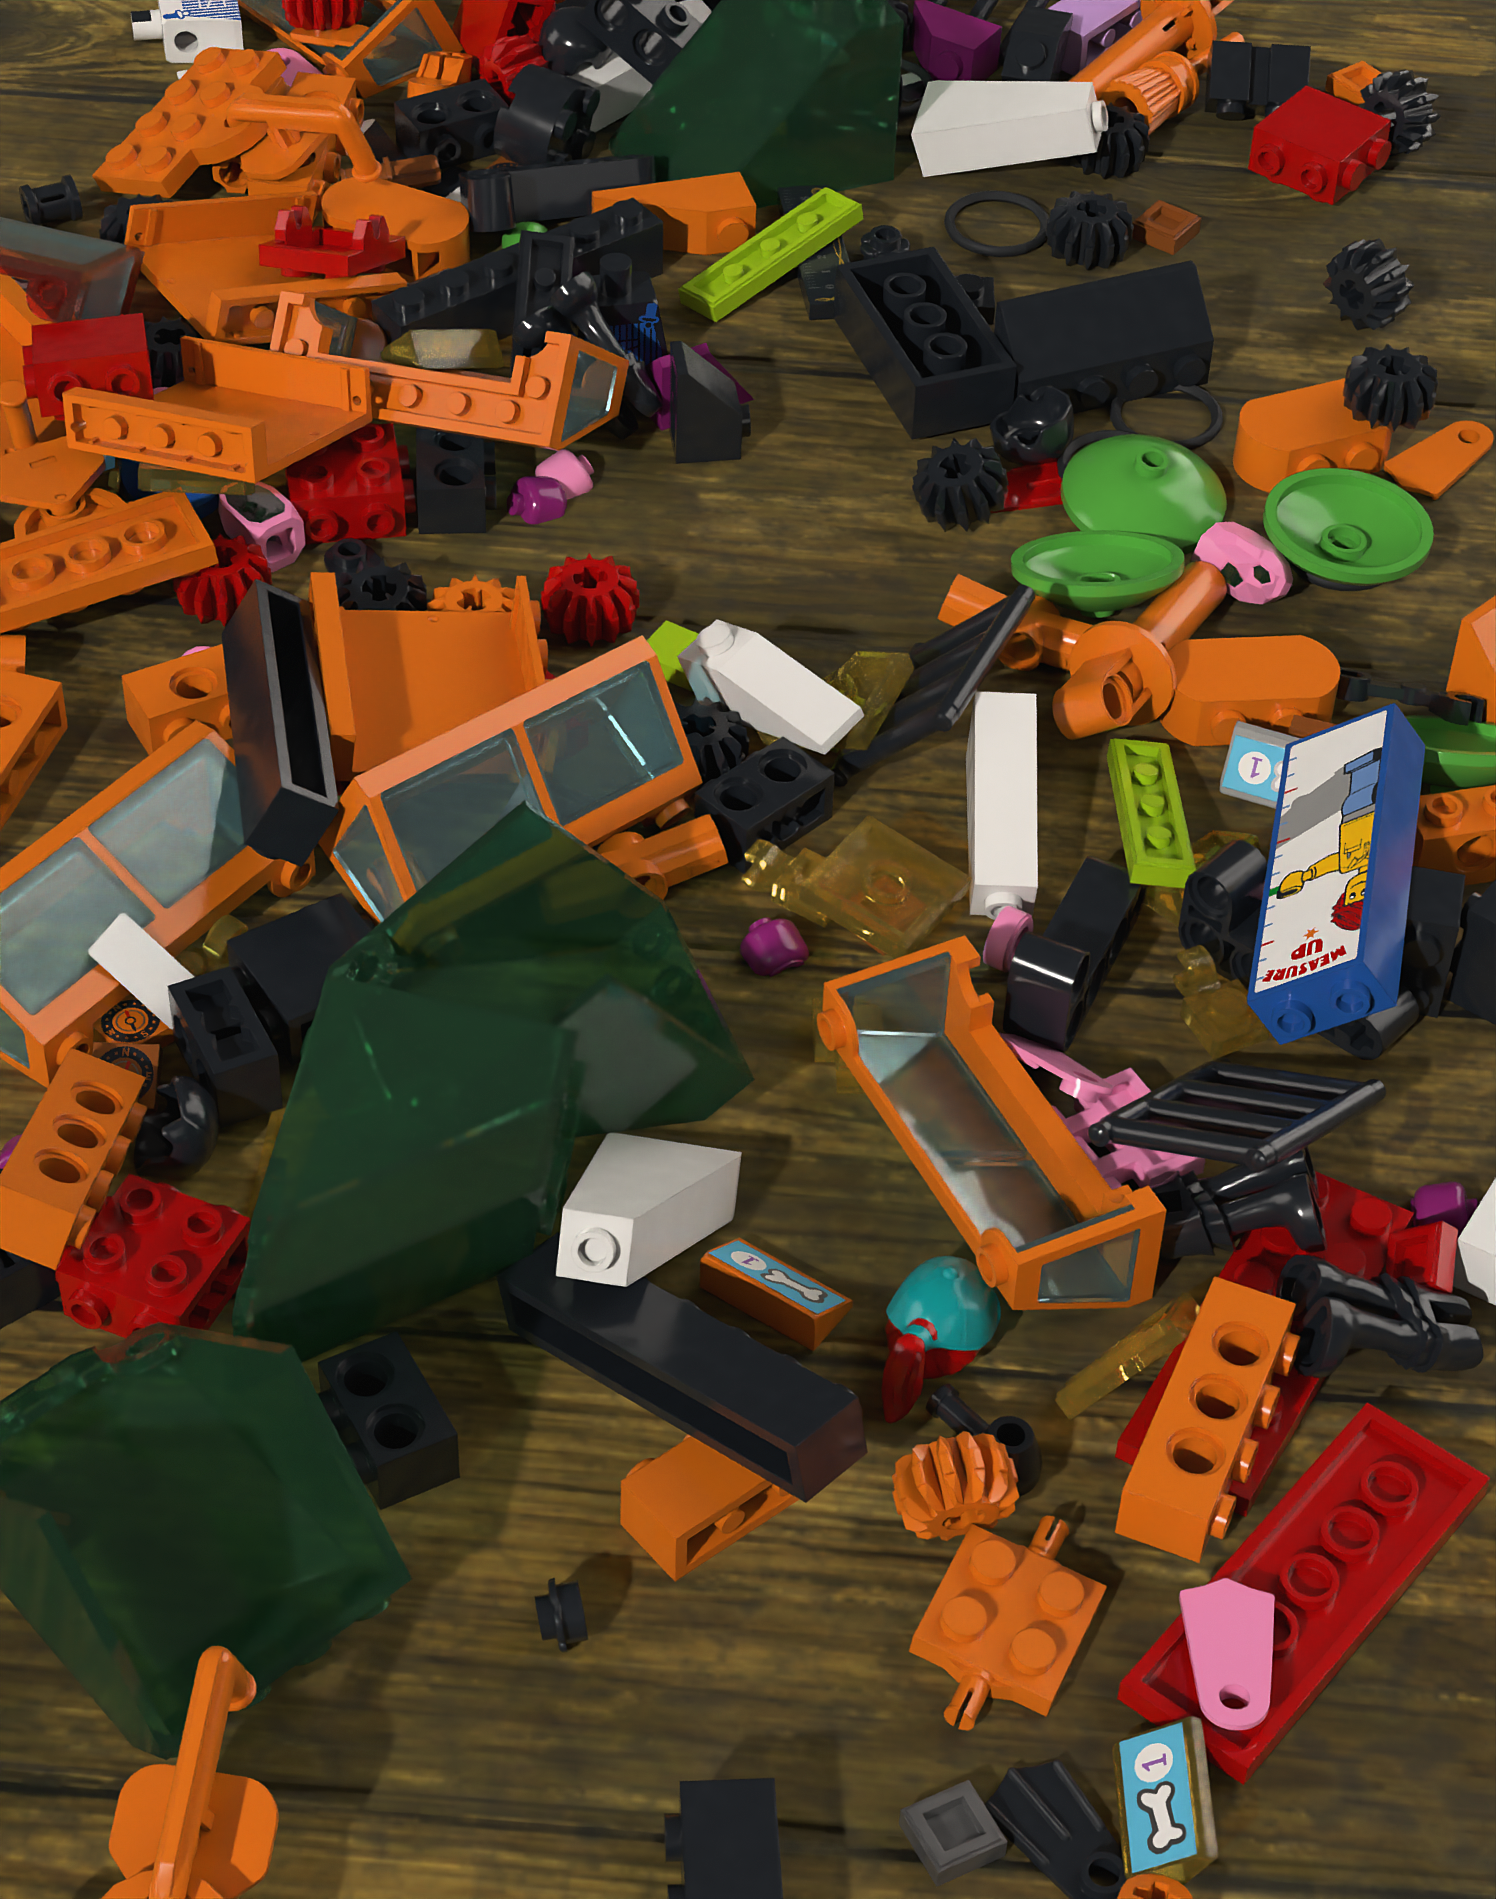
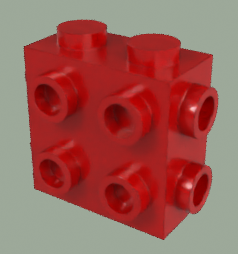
M462 0L452 31L465 52L473 56L472 63L481 75L483 70L479 64L480 57L484 54V47L492 44L494 40L505 36L511 37L528 34L533 43L538 44L543 22L556 9L555 0Z
M1306 85L1254 126L1248 170L1267 177L1273 183L1286 185L1307 194L1315 201L1334 205L1348 192L1355 191L1361 182L1376 169L1380 170L1385 165L1391 152V142L1388 141L1391 120Z
M143 313L31 326L32 345L22 346L24 359L23 376L27 399L38 398L41 418L54 416L57 420L65 421L62 393L74 387L155 401Z
M368 423L285 468L288 500L292 502L304 521L305 545L338 542L346 538L366 540L407 536L405 513L416 512L413 479H404L410 478L407 445H397L393 423Z
M129 1173L113 1196H106L99 1213L96 1212L82 1248L78 1249L69 1245L56 1269L55 1278L59 1283L64 1315L71 1317L76 1323L85 1328L94 1330L100 1328L131 1340L135 1345L147 1352H162L187 1361L255 1264L251 1218L241 1215L231 1207L213 1205L181 1193L169 1184L154 1183Z

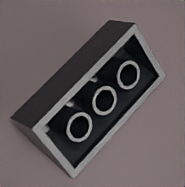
M1192 260L997 302L994 334L1017 366L1013 403L1017 396L1021 394L1029 401H1040L1044 396L1045 390L1048 387H1052L1069 395L1073 414L1110 406L1116 397L1126 399L1125 402L1176 391L1174 388L1178 385L1189 387L1208 384L1214 338L1197 267Z

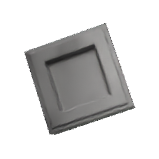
M969 1780L900 1810L899 1825L936 1887L998 1860L1006 1854L1007 1840Z

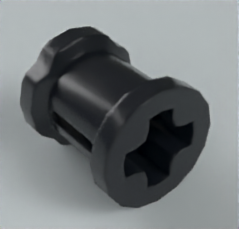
M70 174L62 176L61 181L58 183L33 189L28 184L19 187L21 206L31 231L40 230L43 223L68 217L73 221L83 219L79 193Z

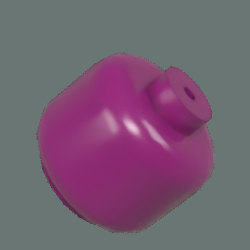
M526 476L518 479L507 498L508 513L512 516L520 515L526 523L534 525L560 518L565 514V509H567L565 491L556 479L548 476Z
M769 917L754 922L749 927V933L742 940L739 949L740 954L751 969L761 976L769 975L772 977L787 968L804 965V961L809 958V950L795 924L788 919L771 920Z
M1457 1181L1420 1186L1416 1190L1414 1198H1411V1211L1414 1212L1413 1225L1417 1227L1444 1221L1458 1229V1240L1479 1206L1477 1198L1467 1199L1464 1186Z

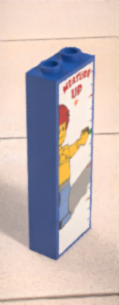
M1396 703L1309 735L1285 746L1247 995V1004L1280 1045L1397 1006L1425 744Z

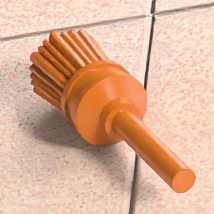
M1232 32L1219 40L1245 42L1243 36L1238 32ZM1211 46L1189 60L1173 51L1162 52L1142 64L1138 70L1111 80L1110 86L1103 91V96L1100 97V100H1103L1105 105H1109L1112 102L1117 107L1131 106L1132 113L1144 115L1145 124L1149 127L1148 135H1150L1166 119L1175 117L1195 103L1200 89L1198 77L1207 71L1208 53Z

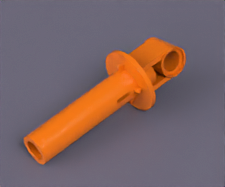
M1140 0L1143 20L1067 82H1093L1097 101H1101L1100 97L1103 96V91L1110 86L1111 80L1138 70L1142 64L1162 52L1173 51L1189 60L1210 47L1213 40L1216 41L1217 26L1215 17L1234 0Z
M1194 561L1187 564L1182 575L1168 589L1161 592L1132 624L1123 621L1101 622L1087 629L1078 638L1070 655L1069 667L1071 678L1055 692L1052 702L1055 722L1066 738L1076 740L1126 725H1143L1152 722L1163 714L1171 704L1177 686L1176 671L1168 654L1169 650L1177 643L1189 639L1226 596V580L1215 566L1204 561Z

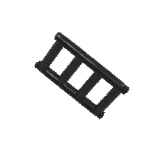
M1019 585L1010 596L925 643L914 644L835 759L830 769L835 773L834 785L839 787L845 786L849 779L939 730L943 732L949 731L960 718L1029 611L1035 599L1033 589L1026 585Z
M1218 1057L1104 1116L1100 1121L1090 1126L1088 1136L1091 1142L1098 1147H1103L1109 1143L1246 1165L1252 1172L1260 1173L1267 1168L1277 1165L1373 1108L1385 1098L1386 1088L1378 1079L1360 1082L1231 1063L1225 1057Z

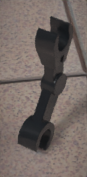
M1340 669V679L1336 698L1346 701L1363 702L1367 701L1369 696L1398 700L1406 705L1425 706L1429 708L1428 711L1443 720L1468 726L1469 720L1478 723L1482 722L1485 699L1476 695L1446 691L1437 693L1427 690V686L1413 682L1396 684L1374 681L1370 674L1351 669Z

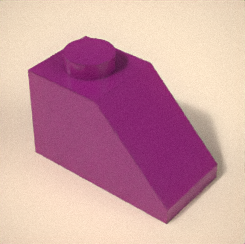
M927 0L914 1L911 46L922 68L931 75L934 81H984L998 69L1002 26Z

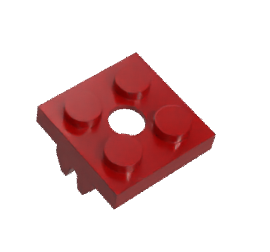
M300 205L292 206L291 210H279L275 224V239L259 244V266L281 268L282 276L295 278L311 276L313 273L325 274V279L357 276L359 273H379L385 271V264L406 257L405 236L389 235L385 217L382 215H369V220L357 219L354 230L325 226L312 227V220L307 207Z

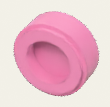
M1009 905L999 913L985 942L983 951V962L1005 973L1010 971L1013 956L1022 936L1027 931H1033L1031 914Z

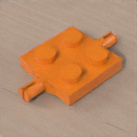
M1048 1515L1042 1517L1028 1547L1017 1545L971 1523L913 1635L909 1649L910 1653L945 1669L959 1683L948 1707L944 1711V1718L950 1725H955L964 1705L967 1703L968 1705L963 1713L958 1729L971 1730L987 1696L994 1699L1012 1700L1047 1717L1098 1611L1107 1588L1106 1585L1062 1566L1055 1560L1064 1540L1069 1535V1527L1061 1519L1048 1541L1047 1538L1051 1532L1055 1517Z

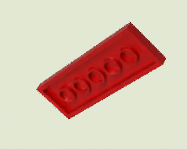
M1315 1171L1319 1189L1317 1202L1325 1229L1327 1250L1316 1253L1301 1250L1289 1231L1284 1227H1264L1245 1232L1236 1247L1237 1252L1232 1253L1218 1277L1276 1297L1277 1282L1287 1261L1295 1255H1309L1322 1258L1345 1272L1370 1280L1372 1277L1385 1273L1389 1233L1411 1228L1414 1212ZM1202 1304L1119 1437L1115 1458L1130 1465L1134 1464ZM1292 1321L1291 1333H1296L1301 1321ZM1294 1365L1288 1377L1276 1373L1272 1386L1278 1387L1281 1390L1270 1425L1267 1430L1255 1426L1250 1437L1251 1440L1259 1442L1250 1475L1245 1484L1233 1480L1228 1491L1229 1495L1237 1497L1234 1508L1235 1513L1247 1517L1326 1377H1305L1298 1374Z
M1367 1402L1207 1583L1210 1584L1223 1578H1229L1249 1588L1271 1593L1275 1597L1270 1705L1265 1719L1253 1728L1236 1731L1215 1725L1203 1714L1199 1705L1182 1613L1122 1679L1117 1699L1160 1729L1182 1722L1185 1746L1244 1785L1486 1495L1490 1477ZM1227 1698L1221 1701L1223 1705L1230 1709L1246 1707L1243 1702L1234 1698Z

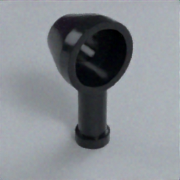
M951 1384L941 1386L932 1394L926 1404V1410L934 1418L943 1420L955 1433L959 1435L965 1431L969 1432L972 1437L982 1433L994 1435L996 1442L1005 1444L1008 1457L1013 1459L1019 1481L1016 1483L1019 1497L1029 1493L1037 1485L1042 1469V1454L1034 1432L1026 1421L1015 1416H1003L997 1418L989 1425L959 1397V1392Z

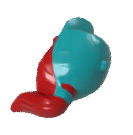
M939 1256L928 1259L918 1265L904 1279L886 1309L888 1321L885 1326L889 1354L885 1362L882 1379V1401L885 1420L892 1424L904 1418L921 1395L923 1379H934L959 1372L970 1364L980 1349L985 1347L992 1339L1000 1322V1302L994 1289L989 1287L983 1280L978 1267L968 1260L954 1256Z

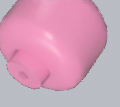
M567 449L557 451L541 462L535 469L536 476H548L556 479L565 491L567 500L589 492L593 488L590 475L594 473L591 464L583 455L576 457Z

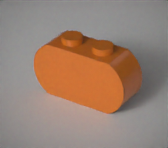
M350 177L333 184L323 194L321 201L323 226L354 230L357 219L369 220V215L374 214L385 217L389 235L405 236L406 257L385 264V271L377 274L397 272L407 283H412L447 268L453 269L471 261L469 213L461 202L381 178L363 183L355 180L354 177Z
M1345 378L1247 401L1240 411L1233 454V466L1237 474L1246 483L1269 493L1283 479L1311 469L1341 468L1371 474L1379 472L1384 467V462L1387 461L1392 431L1386 426H1378L1371 429L1368 420L1357 421L1353 419L1352 410L1344 406L1343 388Z
M1302 635L1186 639L1177 643L1168 652L1175 667L1177 686L1171 704L1158 718L1162 726L1173 737L1192 746L1230 745L1237 721L1287 735L1289 734V728L1294 715L1331 723L1340 679V665L1334 654L1316 640Z

